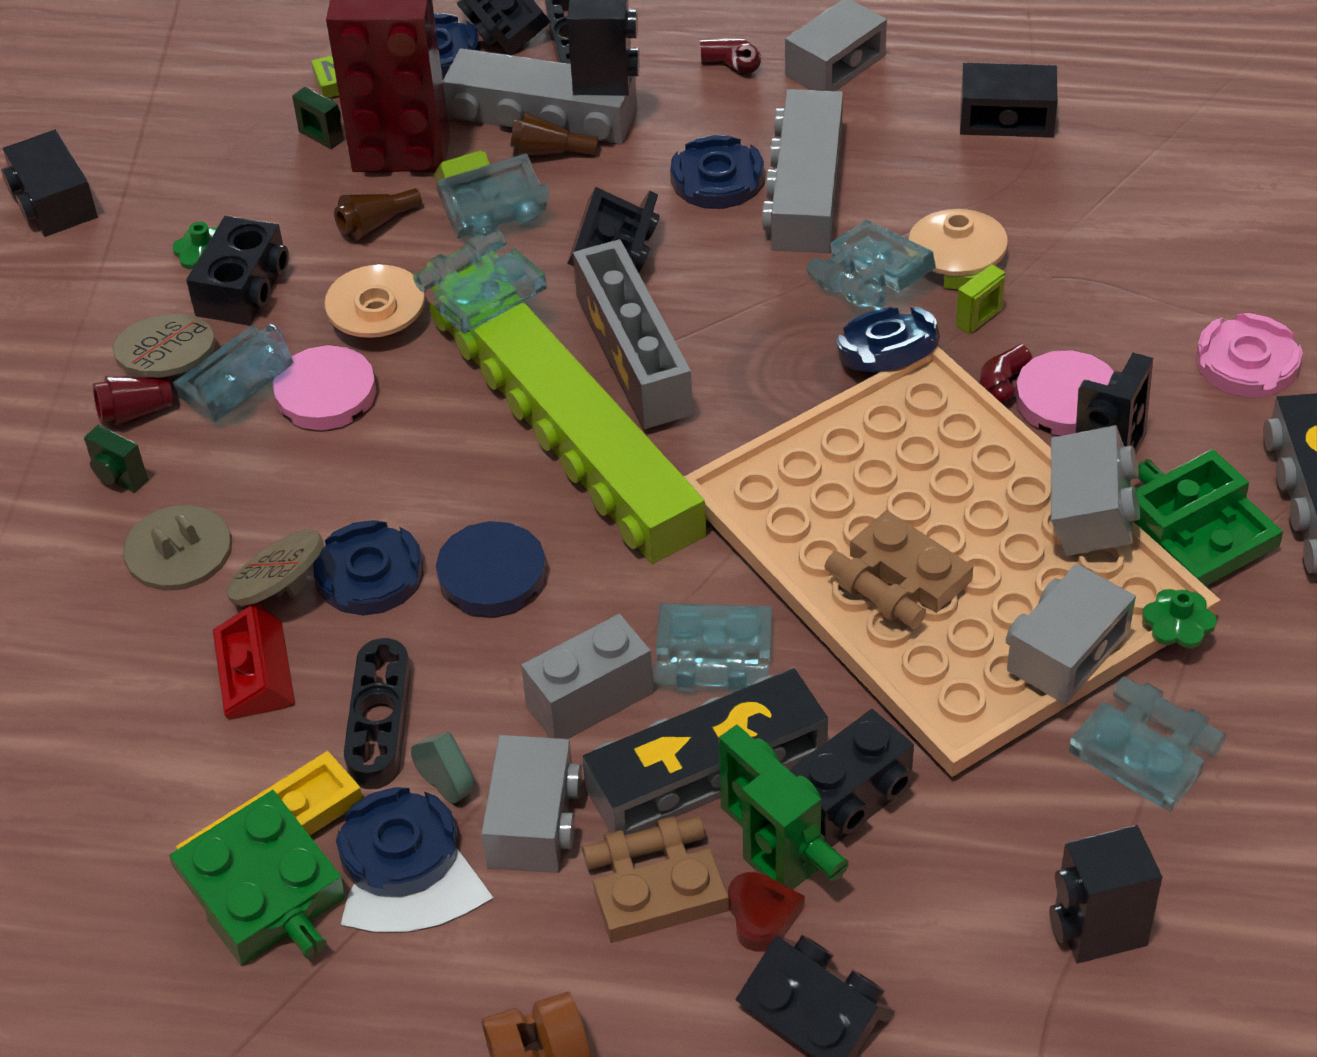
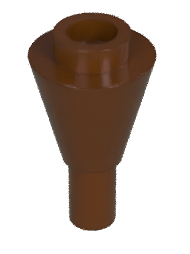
M525 111L523 120L514 119L510 147L519 148L518 158L565 153V151L595 155L598 137L570 133L568 129Z
M416 188L391 196L389 194L341 195L338 200V206L334 210L335 222L342 234H347L353 241H358L394 218L396 214L420 207L422 205V198Z

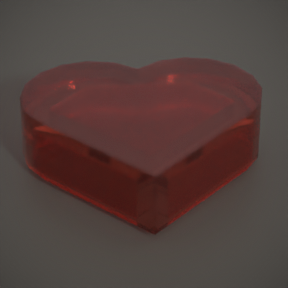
M757 872L742 873L737 875L728 887L729 910L736 918V937L742 946L754 952H765L776 935L784 937L804 909V895L764 874Z

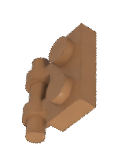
M888 510L883 512L850 541V556L853 559L850 560L840 552L834 551L828 557L824 566L825 570L838 578L839 586L853 595L863 594L877 604V611L891 621L900 619L913 629L922 623L926 615V610L916 603L920 602L937 613L972 581L974 568L973 565ZM877 577H883L884 579L892 583V585L889 586Z
M675 816L656 821V827L627 835H624L622 830L604 834V841L582 847L584 861L588 870L610 864L613 871L611 875L593 879L594 894L611 943L729 911V897L711 849L708 848L687 854L683 845L705 839L703 824L699 816L677 821ZM660 850L663 851L666 860L634 868L631 858Z

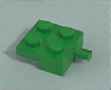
M1214 449L1166 474L1154 465L1150 459H1145V463L1142 461L1138 464L1139 477L1137 479L1144 485L1135 489L1140 507V520L1133 522L1203 585L1208 586L1280 546L1283 530L1246 497L1250 482Z
M738 724L719 737L721 809L742 827L743 859L783 896H786L818 870L822 871L830 881L839 879L847 870L849 861L825 841L824 835L821 834L822 801L815 786L803 776L799 775L796 777L779 762L777 755L768 743L760 738L753 739Z
M273 789L169 854L172 867L204 908L207 921L241 966L288 935L301 950L305 958L315 956L314 949L319 953L326 946L327 941L319 934L310 921L344 899L342 876Z

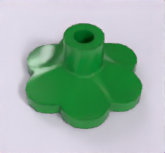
M195 222L190 225L183 238L174 242L172 246L173 253L179 257L180 265L183 268L193 269L218 227L208 228L205 222Z
M1164 589L1158 592L1155 602L1144 606L1142 612L1144 623L1152 627L1153 639L1163 645H1171L1177 642L1185 648H1195L1201 645L1204 635L1210 634L1215 630L1217 623L1214 613L1206 609L1207 602L1205 598L1198 593L1183 589L1177 591Z

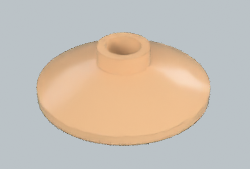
M948 209L934 212L919 220L910 231L908 245L912 257L922 267L943 275L968 276L980 273L991 264L997 265L1006 254L1008 238L1003 226L989 215L968 209Z
M368 265L356 268L340 276L328 289L324 304L329 321L337 329L357 337L374 338L396 333L413 323L423 310L425 296L421 282L409 271L391 265Z

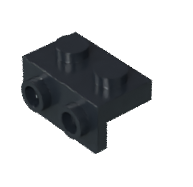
M459 0L456 3L472 24L479 19L481 20L475 28L491 48L499 42L510 56L551 23L534 0Z
M595 187L588 199L567 264L574 267L573 252L620 239L639 273L650 251V247L644 245V240L649 241L660 218L659 214L653 212L658 194L649 190L638 207Z
M803 934L797 942L776 935L735 999L813 1057H855L878 1020L889 1022L895 1012L880 1001L885 992L883 988L853 969L848 977L841 974L829 965L834 955Z

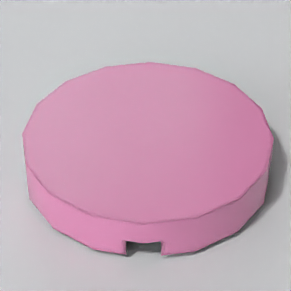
M1244 313L1236 314L1235 320H1227L1223 322L1224 317L1212 321L1201 332L1195 357L1199 372L1211 385L1228 394L1246 398L1269 397L1286 390L1297 379L1303 354L1301 345L1297 346L1293 340L1294 334L1287 326L1270 317Z
M326 345L308 348L291 356L278 368L273 380L274 397L278 411L282 416L285 414L290 417L292 424L304 429L322 431L343 427L353 422L352 416L358 414L361 410H363L364 414L372 406L377 393L372 365L362 354L340 346Z
M1073 350L1051 351L1034 357L1021 369L1016 381L1015 397L1017 409L1026 421L1033 426L1039 428L1040 423L1045 427L1051 428V434L1063 436L1076 433L1078 389L1082 381L1090 380L1108 385L1114 371L1107 363L1093 355Z

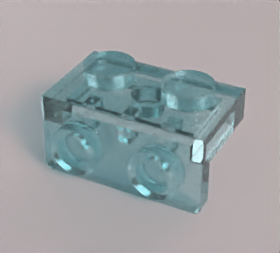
M527 153L438 180L436 188L457 239L471 235L473 238L483 237L494 232L499 225L516 221L519 224L533 221L546 211L550 196L547 184L540 185Z
M270 324L263 330H259L251 325L211 354L200 365L192 368L173 382L181 399L216 422L294 364L280 328Z

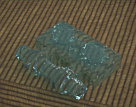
M865 220L830 243L833 255L826 261L819 258L812 259L807 266V273L816 279L820 287L829 292L835 293L840 291L844 293L847 300L858 307L865 308L870 306L875 310H880L887 302V293L881 290V288L888 286L900 292L936 268L932 250L869 220ZM855 271L860 272L855 276L851 275Z
M495 230L486 236L477 234L464 242L462 249L448 256L440 254L428 260L427 267L413 275L414 282L421 292H425L436 285L440 287V289L433 292L435 308L463 334L470 332L547 289L545 273L519 250L514 248L501 256L496 254L507 247L506 239L499 230ZM473 265L477 267V269L464 276L458 274Z
M660 603L656 655L657 661L665 662H654V685H676V691H694L695 686L728 687V693H734L751 686L758 679L768 676L771 653L772 606ZM712 663H729V664H712ZM747 664H767V665H747Z
M1123 676L1117 682L1112 696L1128 704L1129 707L1122 712L1103 701L1071 737L1069 752L1171 812L1203 771L1205 759L1191 752L1192 748L1197 744L1215 755L1222 747L1226 734L1209 725V718L1193 708L1186 712L1162 698L1163 691L1146 682L1141 686ZM1152 718L1173 730L1174 734L1168 739L1145 724Z

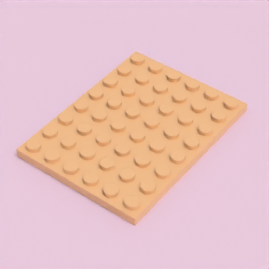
M938 346L926 357L907 366L881 371L684 476L705 499L706 519L951 777L1167 646L1153 639L1152 627L1145 624L1142 619L1144 606L1155 602L1158 592L1164 589L1176 591L1183 589L1198 593L1205 598L1207 602L1206 609L1214 613L1215 616L1218 614L1221 600L1133 521L1132 545L1066 556L1051 521V447ZM886 510L974 566L972 581L937 613L920 602L916 603L926 610V615L922 623L914 629L900 619L897 621L889 620L877 611V604L863 594L853 595L839 586L838 578L825 570L824 567L826 560L834 551L840 552L850 560L853 559L850 556V541ZM1078 563L1134 594L1136 599L1130 633L1065 705L1007 671L1010 645L1006 644V636L1011 625L1019 615L1023 613L1029 615L1035 609L1046 586L1055 578L1061 580ZM878 576V577H877V578H879L880 580H882L883 582H885L886 584H888L889 586L892 585V583H890L889 581H887V580L884 579L883 577H881V576Z

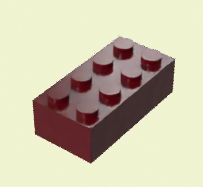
M330 0L326 23L352 172H435L439 165L447 159L450 132L432 0Z

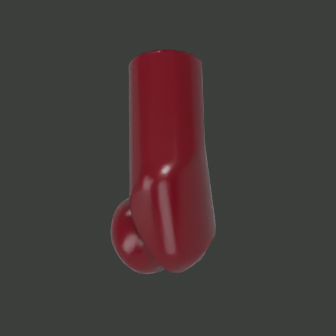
M743 38L700 40L701 63L725 62L743 74L752 73L761 64L762 58L758 49Z
M1019 344L989 359L981 369L979 384L1001 403L1015 395V388L1010 383L1009 378L1019 374L1021 369L1033 359L1031 352L1025 345Z

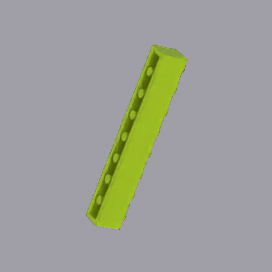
M483 257L431 281L434 302L430 304V312L437 327L441 331L448 330L454 337L462 356L466 360L473 359L481 368L482 375L489 387L493 390L498 388L503 393L515 417L519 420L525 419L530 424L542 448L546 451L552 450L558 456L569 479L574 483L580 482L585 487L597 511L603 516L608 514L618 525L623 540L631 549L638 548L647 560L654 564L706 537L705 499Z

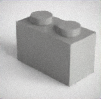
M841 0L785 38V76L810 90H838L886 55L887 19L852 0Z
M1116 425L1051 438V521L1066 556L1132 545V521L1140 520V507L1134 487H1131V479L1139 477V469L1133 446L1124 447Z
M1076 563L1061 580L1055 578L1046 586L1040 597L1039 604L1029 615L1024 613L1019 615L1011 625L1006 636V644L1010 645L1007 671L1066 705L1130 633L1136 596Z
M620 613L521 664L526 707L550 738L569 739L653 694L651 650Z
M499 735L481 833L487 868L559 873L562 849H572L574 842L575 815L574 813H568L570 799L579 800L582 787V764L572 763L570 739Z

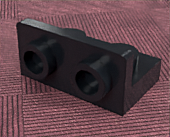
M1132 352L1123 371H1114L1108 385L1083 380L1078 389L1076 433L1116 425L1124 447L1132 445L1135 453H1137L1147 432L1153 358Z

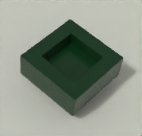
M303 87L292 95L300 133L331 150L344 141L341 112L337 103L331 98L324 97L307 87Z
M100 425L94 427L84 437L91 459L90 467L100 480L107 484L115 483L133 493L148 481L137 443Z

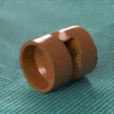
M569 991L536 1001L532 1012L524 1015L517 1008L484 1017L481 1020L490 1057H591L584 1027L577 1006ZM537 1041L539 1051L532 1049L524 1050L530 1043Z

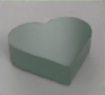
M445 732L430 735L411 747L412 760L420 775L428 783L435 785L439 793L449 803L455 804L474 792V777L452 733Z

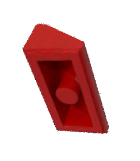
M255 603L213 629L225 717L235 719L284 709L295 703L283 626L279 618Z

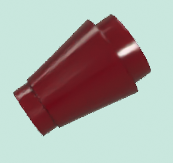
M105 376L104 382L93 383L95 408L101 424L112 422L116 427L163 408L173 406L172 391L168 377Z

